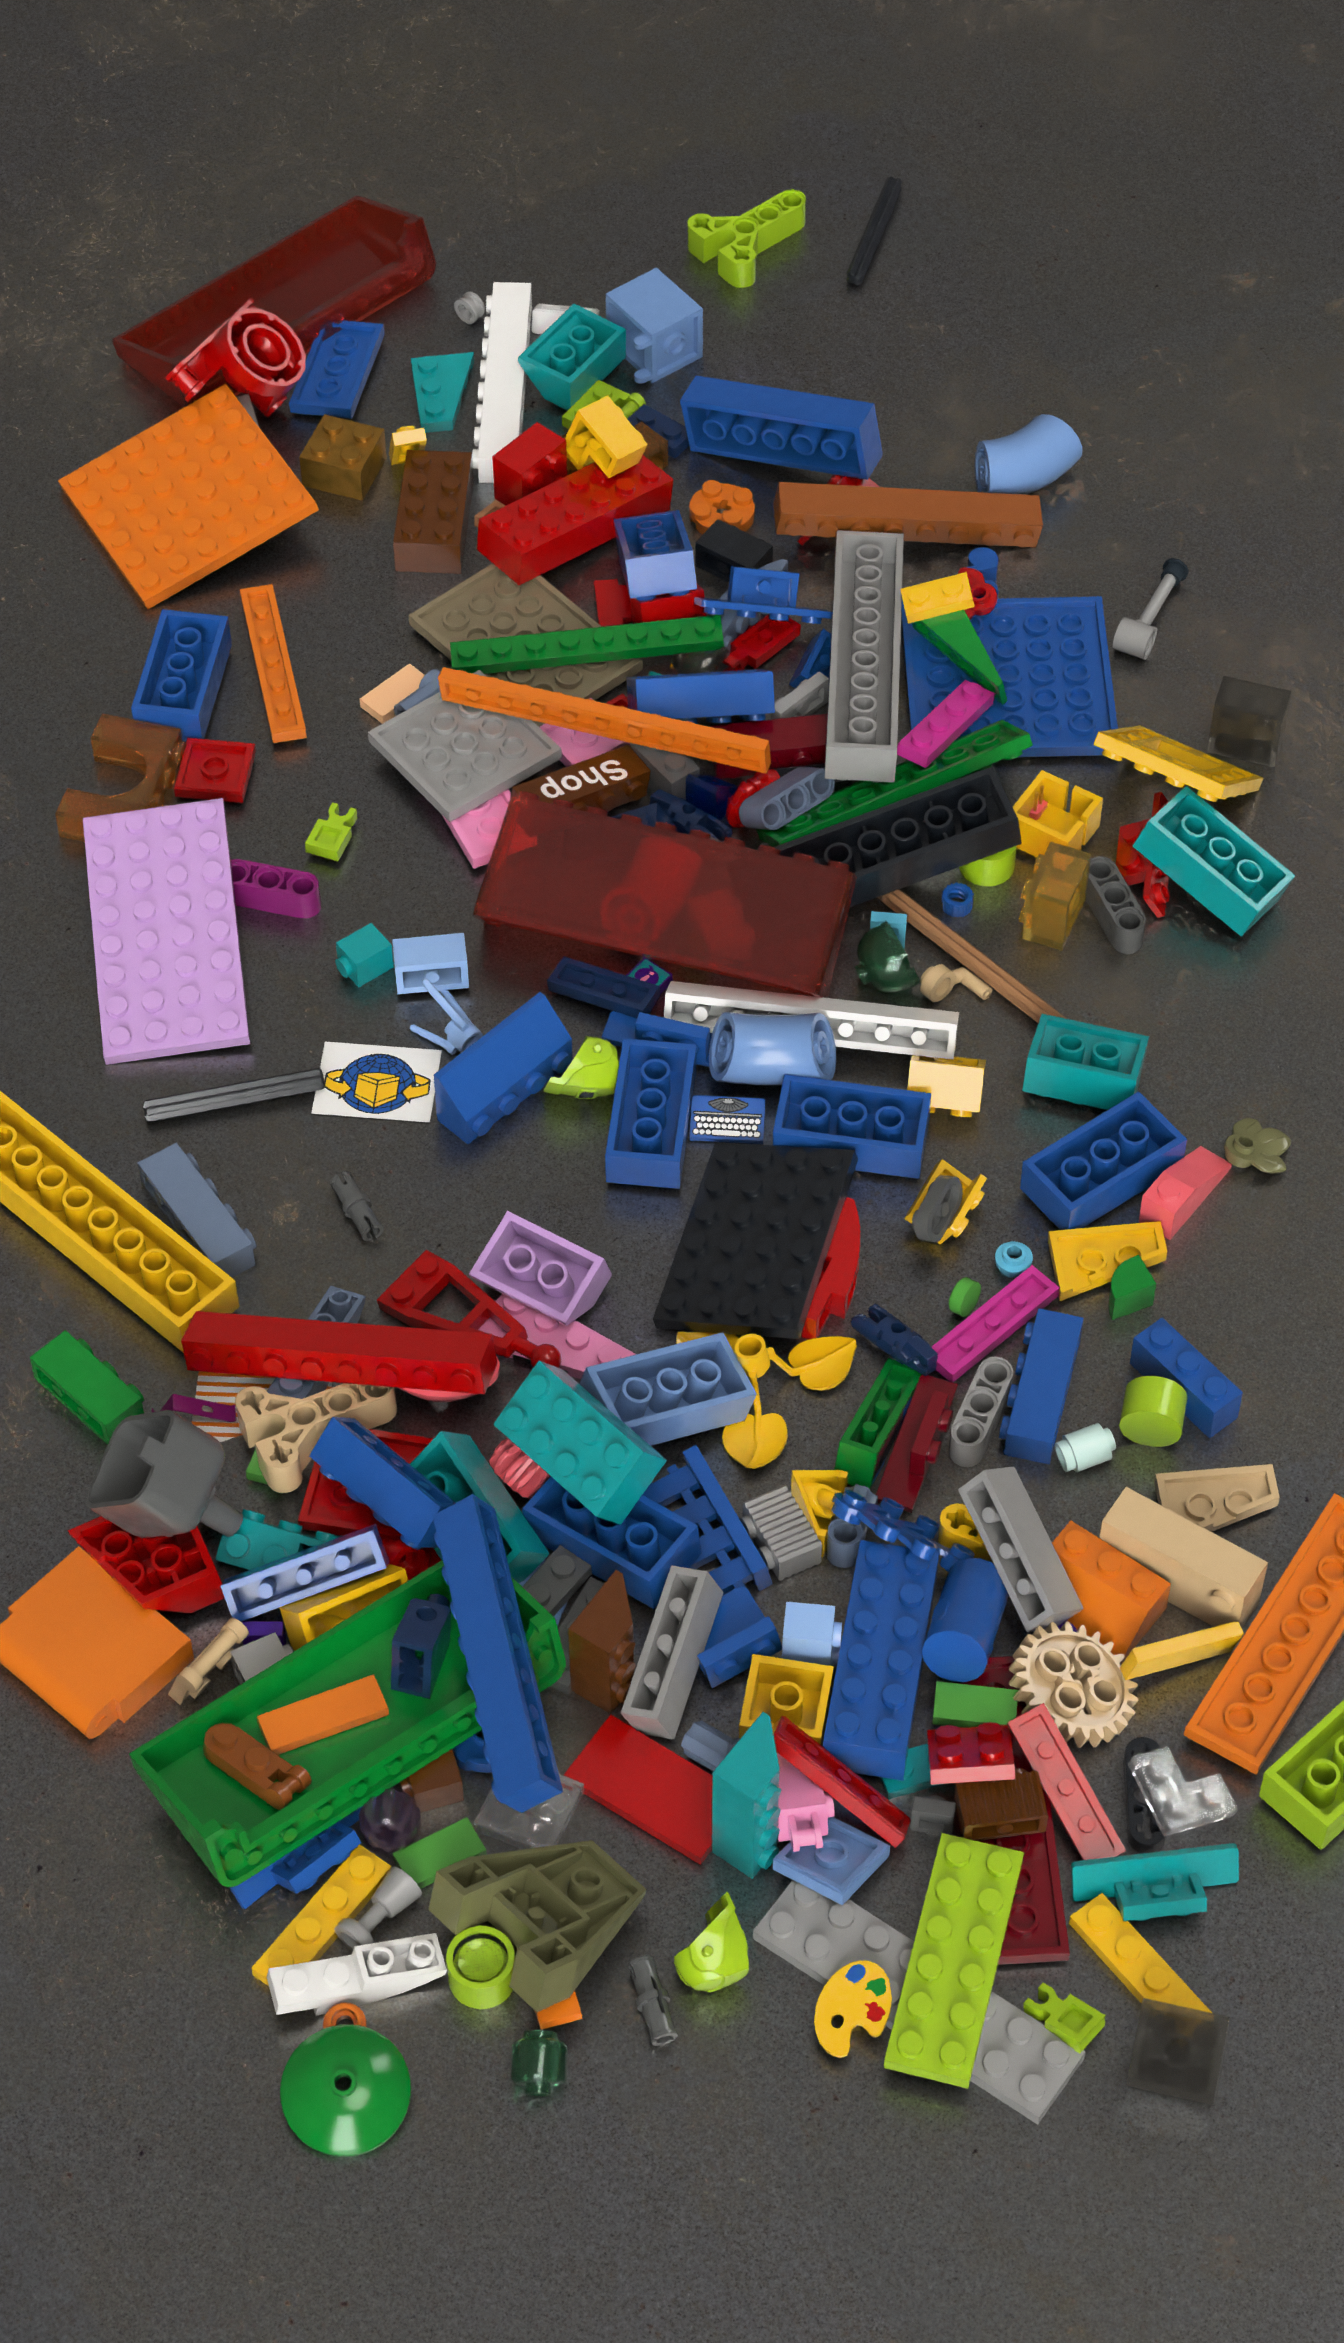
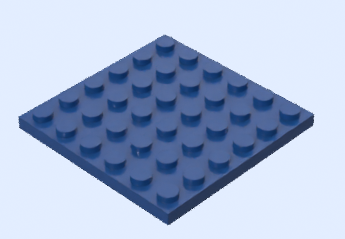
M1102 596L1001 598L997 600L994 609L990 613L974 615L970 622L1003 682L1008 701L1002 705L994 698L993 704L958 738L997 721L1004 720L1030 734L1033 746L1022 750L1023 754L1019 757L1103 755V749L1093 745L1099 731L1118 729ZM902 601L901 627L911 731L964 680L976 682L913 628L912 623L908 624Z

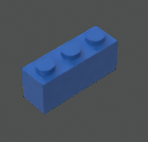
M1160 1318L1133 1338L1130 1364L1142 1376L1164 1377L1181 1385L1187 1393L1185 1416L1209 1439L1238 1418L1243 1392L1165 1319Z

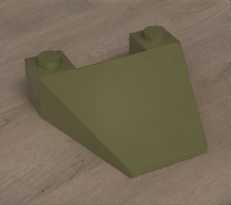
M589 1840L472 1856L436 1871L429 1911L455 1935L486 1921H489L496 1929L504 1933L511 1943L518 1948L509 1987L536 2012H539L572 1995L644 1898L646 1888L595 1842Z

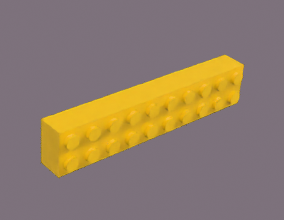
M0 1091V1202L181 1352H183L181 1340L196 1311L232 1314L240 1307L236 1281Z

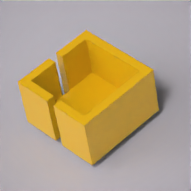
M1041 770L1013 806L1018 817L1022 844L1017 845V848L1066 871L1081 851V846H1085L1099 828L1103 798L1075 785L1072 789L1070 813H1068L1066 809L1069 782ZM1043 785V800L1048 802V805L1039 819L1035 820L1029 817V813L1034 807L1035 793L1038 792L1040 795V786Z

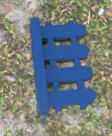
M697 1445L683 1451L687 1465L680 1469L677 1468L676 1464L668 1467L669 1475L651 1483L643 1495L664 1507L683 1498L686 1505L673 1512L697 1525L703 1533V1536L699 1537L702 1554L690 1568L697 1569L717 1558L721 1566L710 1571L709 1574L724 1592L723 1595L739 1586L746 1587L745 1583L751 1580L758 1591L773 1585L767 1565ZM700 1489L703 1496L695 1499L692 1492ZM717 1519L721 1526L713 1530L709 1522ZM735 1549L739 1557L730 1560L727 1553Z

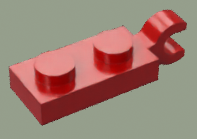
M769 614L731 642V653L727 654L722 660L728 666L724 671L744 670L747 664L754 669L758 668L798 637L801 632V625L790 617L789 621L769 619Z

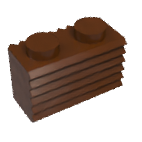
M1017 1768L1015 1769V1779L955 1783L954 1803H956L957 1818L962 1838L980 1841L1046 1832L1048 1813L1038 1771L1027 1772L1025 1769Z

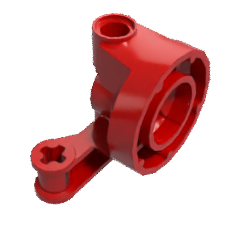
M251 297L224 324L211 333L202 344L180 361L164 379L167 382L172 381L185 395L184 399L189 402L211 378L222 370L228 384L235 390L246 395L248 394L251 402L268 418L288 398L286 394L300 380L305 371L306 354L300 339L292 328L277 315L258 309L254 305L255 300Z

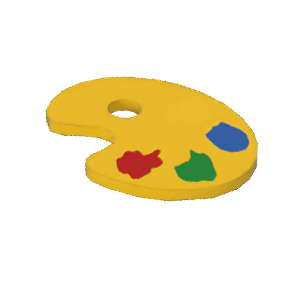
M870 1961L851 1962L840 1968L825 1984L816 2004L814 2024L820 2045L830 2055L838 2058L848 2056L851 2033L856 2026H862L873 2038H877L882 2034L890 2016L892 1994L889 1978L879 1965ZM836 2015H840L844 2019L843 2025L840 2028H834L831 2024L833 2017Z

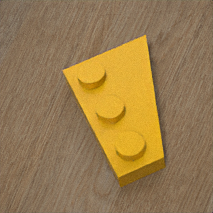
M1161 1221L1048 1232V1244L1056 1285L1060 1287V1301L1111 1282L1117 1267L1129 1258L1139 1255L1148 1268L1166 1261L1167 1247Z

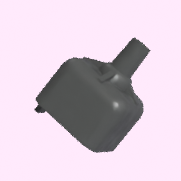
M171 1410L126 1417L119 1423L111 1436L86 1496L87 1508L128 1533L141 1538L156 1536L172 1537L175 1534L188 1533L195 1529L199 1522L226 1537H230L238 1531L243 1521V1515L240 1511L215 1495L216 1488L214 1486L225 1460L223 1445L216 1438Z

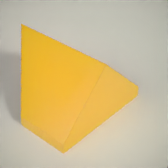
M792 1470V1497L795 1498L796 1503L802 1509L807 1521L810 1522L818 1539L821 1540L822 1557H824L827 1546L828 1525L835 1517V1514L831 1511L834 1505L832 1498L835 1493H844L845 1487H847L848 1472L842 1470Z

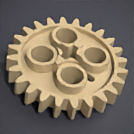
M1066 1621L1060 1630L1054 1622H1051L1046 1629L1039 1626L1032 1635L1028 1634L1012 1655L1015 1660L1010 1665L1009 1671L1015 1675L1009 1681V1685L1019 1688L1013 1699L1014 1701H1025L1027 1704L1022 1710V1714L1044 1703L1066 1743L1071 1737H1074L1078 1748H1082L1087 1740L1093 1747H1097L1102 1740L1108 1743L1128 1725V1721L1135 1714L1132 1708L1139 1699L1132 1694L1138 1687V1683L1125 1680L1120 1670V1663L1125 1658V1655H1113L1110 1652L1114 1645L1112 1641L1102 1645L1099 1642L1100 1632L1097 1631L1092 1637L1087 1636L1085 1625H1081L1076 1632H1073L1070 1622Z

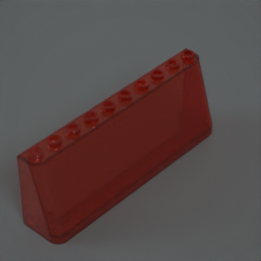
M356 195L114 337L112 342L116 353L121 360L183 408L224 384H227L233 394L237 396L241 392L228 384L222 370L211 378L189 402L184 399L185 395L172 381L167 382L164 378L180 361L202 344L211 333L224 324L251 297L255 300L254 305L258 309L277 315L292 328L300 339L305 354H307L311 349L314 339L318 337L322 329L325 328L322 342L342 330L341 327H333L331 323L340 324L343 320L360 322L428 281L435 272L436 261L423 217Z
M519 791L518 796H511L472 915L482 923L501 927V924L508 928L514 929L516 927L776 987L794 994L797 991V993L807 996L827 998L857 879L854 873L849 872V865L837 861H828L827 866L814 863V857L801 853H794L793 858L779 855V849L765 845H759L758 850L745 847L744 841L725 837L724 842L710 840L711 834L691 829L689 835L676 832V826L663 822H656L655 827L641 824V818L622 814L621 819L607 816L608 811L588 806L585 812L573 809L574 804L565 800L553 799L552 804L539 801V795Z

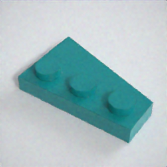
M474 352L411 358L420 428H424L425 433L454 429L461 406V397L468 384L470 369L473 368Z

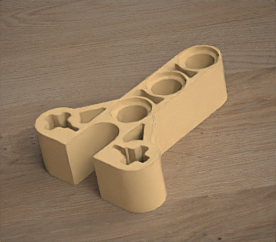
M344 1383L303 1399L269 1394L264 1388L251 1386L242 1389L235 1398L240 1431L249 1448L256 1446L259 1468L268 1486L278 1493L292 1492L301 1485L303 1479L302 1472L312 1459L309 1455L332 1417L355 1418L369 1430L391 1421L397 1413L394 1387Z

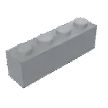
M1014 1466L984 1470L958 1489L1027 1632L1035 1631L1039 1626L1046 1629L1051 1622L1059 1626L1084 1609Z
M678 1566L670 1567L621 1710V1714L629 1724L645 1735L675 1739L700 1664L697 1655L705 1649L724 1593L708 1571Z

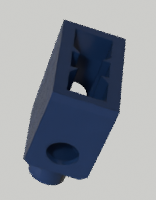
M430 1594L426 1600L415 1598L410 1601L392 1639L391 1689L427 1699L431 1698L450 1643L451 1609L450 1602L446 1597L440 1594ZM415 1650L424 1652L421 1660L415 1656Z

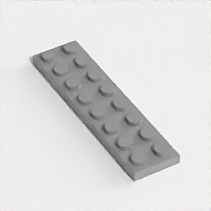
M792 1880L753 1930L752 1939L824 1986L832 1975L851 1962L870 1961L876 1963L884 1970L890 1981L892 2006L886 2026L892 2029L914 1941L848 1899L841 1905ZM991 1992L970 2081L1038 2125L1085 2059L1086 2051L1082 2050L1081 2053H1078L1046 2029L1044 2024L999 1995Z

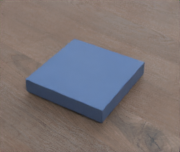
M831 1817L828 1818V1835L822 1836L823 1848L816 1849L815 1845L802 1846L800 1851L793 1852L791 1842H789L773 1858V1870L843 1905L890 1856V1845Z

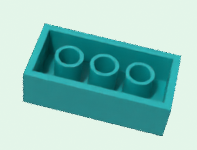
M1185 786L1147 822L1132 846L1241 937L1279 901L1296 876L1188 786Z
M542 1361L536 1363L493 1424L596 1517L619 1525L622 1524L667 1461L563 1369Z

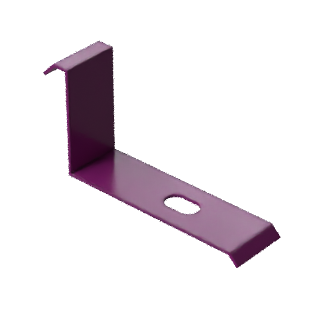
M172 1394L160 1410L179 1411L227 1422L236 1421L235 1405L230 1406ZM202 1406L211 1407L213 1412L203 1411Z

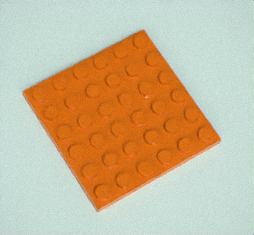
M227 384L222 385L58 480L66 496L147 610L319 510L315 500Z

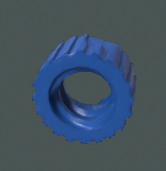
M956 882L947 885L944 891H942V910L951 917H964L968 915L973 907V891L966 884ZM953 898H960V899H962V900H964V901H963V902H957V901H953L952 899H953Z

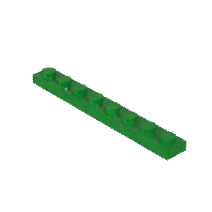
M721 615L450 642L452 669L463 670L472 674L480 670L482 673L488 674L724 649Z

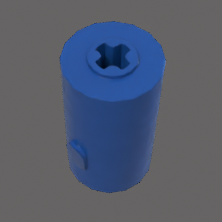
M966 1558L957 1561L949 1569L939 1601L934 1608L932 1622L922 1648L924 1662L932 1672L941 1678L952 1682H968L977 1679L985 1671L1009 1597L994 1563L981 1558Z

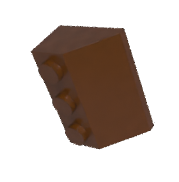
M618 1570L614 1571L568 1628L571 1690L609 1714H612L620 1703L624 1704L636 1666L634 1663L633 1621L623 1573Z

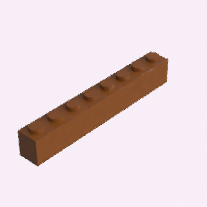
M778 482L773 503L777 535L830 538L837 537V530L898 533L904 534L903 541L923 543L937 542L1017 546L1024 548L1037 546L1043 528L1039 495Z

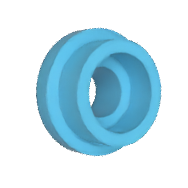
M1010 1241L1003 1243L995 1252L997 1268L1003 1275L1010 1278L1018 1277L1033 1262L1031 1250L1020 1242Z

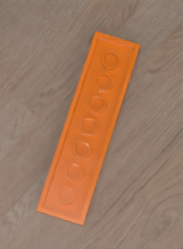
M1335 1493L1333 1494L1185 1727L1184 1736L1256 1775L1344 1635L1343 1497Z

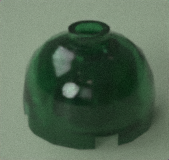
M886 920L874 926L863 935L858 942L856 951L859 964L854 966L863 985L871 983L881 993L899 994L921 983L914 967H910V962L904 948Z

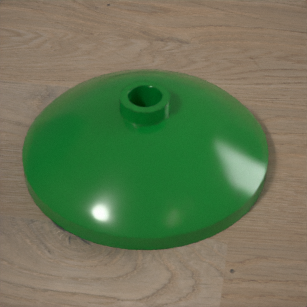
M350 2024L327 2027L305 2039L288 2059L280 2084L282 2110L294 2134L310 2148L336 2157H352L368 2153L387 2142L396 2133L405 2119L411 2099V2080L406 2062L397 2047L384 2035L375 2030ZM347 2077L351 2079L352 2084L348 2090L340 2091L336 2088L337 2080Z

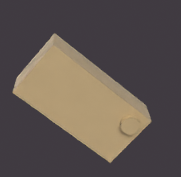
M1128 1487L1124 1488L1102 1520L1099 1538L1171 1583L1168 1602L1213 1627L1235 1621L1239 1622L1243 1629L1259 1605L1268 1562Z

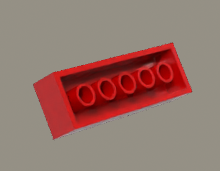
M642 455L638 464L611 478H608L597 463L594 462L480 518L478 522L477 550L520 586L615 538L614 519L669 511L671 507L673 478L644 455Z

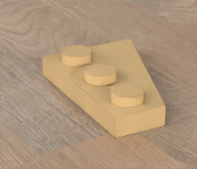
M1273 1464L1155 1474L1154 1484L1158 1504L1210 1532L1274 1508L1279 1503L1280 1496Z

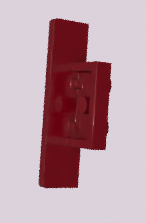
M929 1375L920 1376L876 1492L878 1496L877 1503L880 1504L884 1497L890 1498L900 1503L904 1507V1511L912 1513L930 1463L936 1464L942 1445V1442L939 1441L941 1433H947L953 1417V1410L950 1409L958 1390L957 1383Z

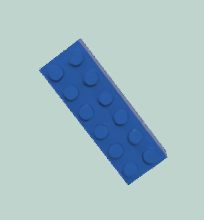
M695 376L680 399L691 451L865 480L869 479L883 456L874 403L703 376Z
M860 1540L823 1739V1747L854 1773L904 1780L923 1666L922 1648L929 1630L940 1554L938 1551L935 1552L932 1560L928 1561L913 1554L908 1547Z

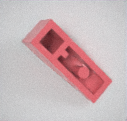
M1198 1147L1164 1170L1142 1195L1139 1223L1161 1221L1164 1237L1171 1240L1229 1172L1232 1164L1204 1147Z

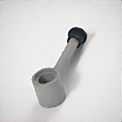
M1169 558L1164 562L1161 582L1139 619L1133 620L1123 617L1114 636L1113 649L1145 660L1148 658L1157 635V627L1151 626V623L1172 588L1176 587L1180 581L1185 580L1188 576L1189 570L1183 561Z

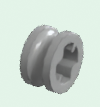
M470 291L464 293L462 298L457 299L454 303L456 314L467 324L475 323L486 312L482 299Z

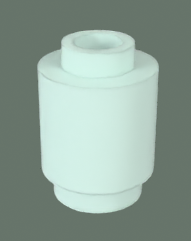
M1099 1423L1063 1435L1062 1440L1055 1443L1058 1460L1065 1472L1071 1470L1080 1472L1112 1460V1451L1116 1450V1443L1112 1432L1108 1427L1103 1429Z

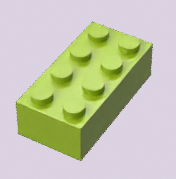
M1344 1700L1264 1772L1259 1793L1260 1798L1320 1850L1326 1847L1344 1830Z

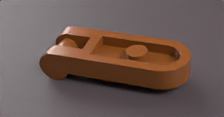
M216 1724L205 1733L203 1745L205 1757L212 1764L276 1809L281 1810L292 1801V1795L295 1792H303L312 1782L310 1774L305 1768L300 1765L292 1766L233 1724Z

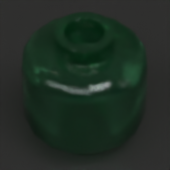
M542 2030L523 2032V2038L516 2040L512 2045L511 2080L513 2083L525 2087V2095L543 2097L551 2096V2088L559 2087L566 2082L568 2047L565 2042L558 2039V2033Z

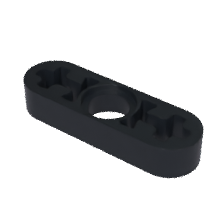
M1138 1737L1127 1744L1123 1760L1128 1842L1135 1851L1151 1853L1158 1852L1163 1847L1167 1833L1163 1757L1161 1747L1156 1741L1147 1737ZM1140 1752L1145 1753L1146 1758L1149 1759L1146 1770L1147 1774H1140V1760L1137 1758ZM1140 1787H1147L1155 1792L1157 1798L1151 1803H1141L1134 1797L1133 1792ZM1150 1816V1831L1153 1833L1152 1839H1146L1144 1833L1141 1832L1144 1821L1143 1817Z

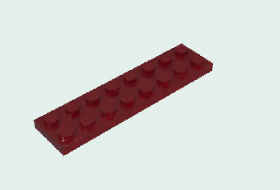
M1012 1656L989 1657L984 1673L977 1679L968 1682L951 1681V1683L1019 1691V1688L1009 1685V1681L1015 1675L1009 1671L1010 1665L1015 1660ZM1025 1701L1017 1702L1016 1718L1022 1715L1021 1712L1027 1705ZM1011 1733L1015 1769L1020 1768L1031 1772L1032 1769ZM1043 1789L1048 1813L1046 1832L979 1841L1024 1852L998 1965L1069 1961L1070 1950L1051 1804Z

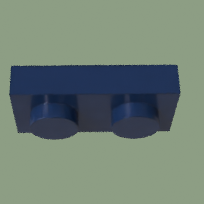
M645 404L627 418L632 426L642 434L647 444L674 459L689 446L684 425Z

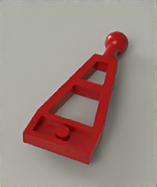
M425 1250L377 1299L379 1308L382 1311L415 1328L486 1333L478 1329L491 1318L507 1332L503 1338L493 1335L495 1353L497 1355L509 1358L516 1351L529 1358L533 1368L538 1361L557 1368L560 1367L561 1354L555 1346L550 1344L537 1346L526 1340L528 1336L523 1325L455 1265L428 1250ZM449 1282L476 1305L459 1323L422 1311Z

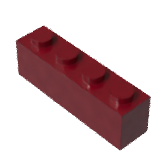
M828 714L711 726L712 728H721L730 732L757 736L761 739L769 740L771 757L769 769L825 763ZM713 762L716 779L752 776L756 772Z

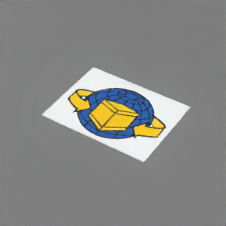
M325 1042L320 1065L324 1075L325 1088L315 1091L311 1114L430 1123L435 1095L433 1075L439 1071L442 1050Z

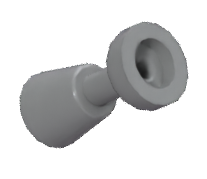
M393 1866L371 1898L372 1907L358 1921L352 1918L342 1919L335 1926L334 1930L339 1939L352 1952L354 1946L374 1943L373 1937L370 1934L371 1931L384 1917L393 1918L422 1896V1891L411 1876L402 1869Z

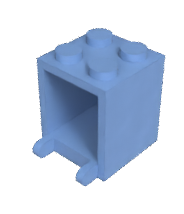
M657 267L606 293V319L626 329L625 359L638 370L634 373L636 383L642 384L647 381L654 383L703 357V308Z

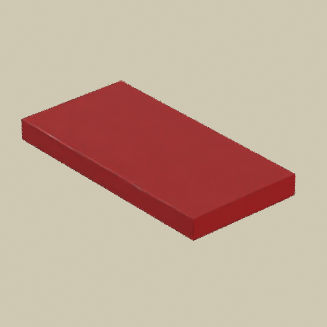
M610 1714L564 1773V1782L701 1865L712 1851V1775Z

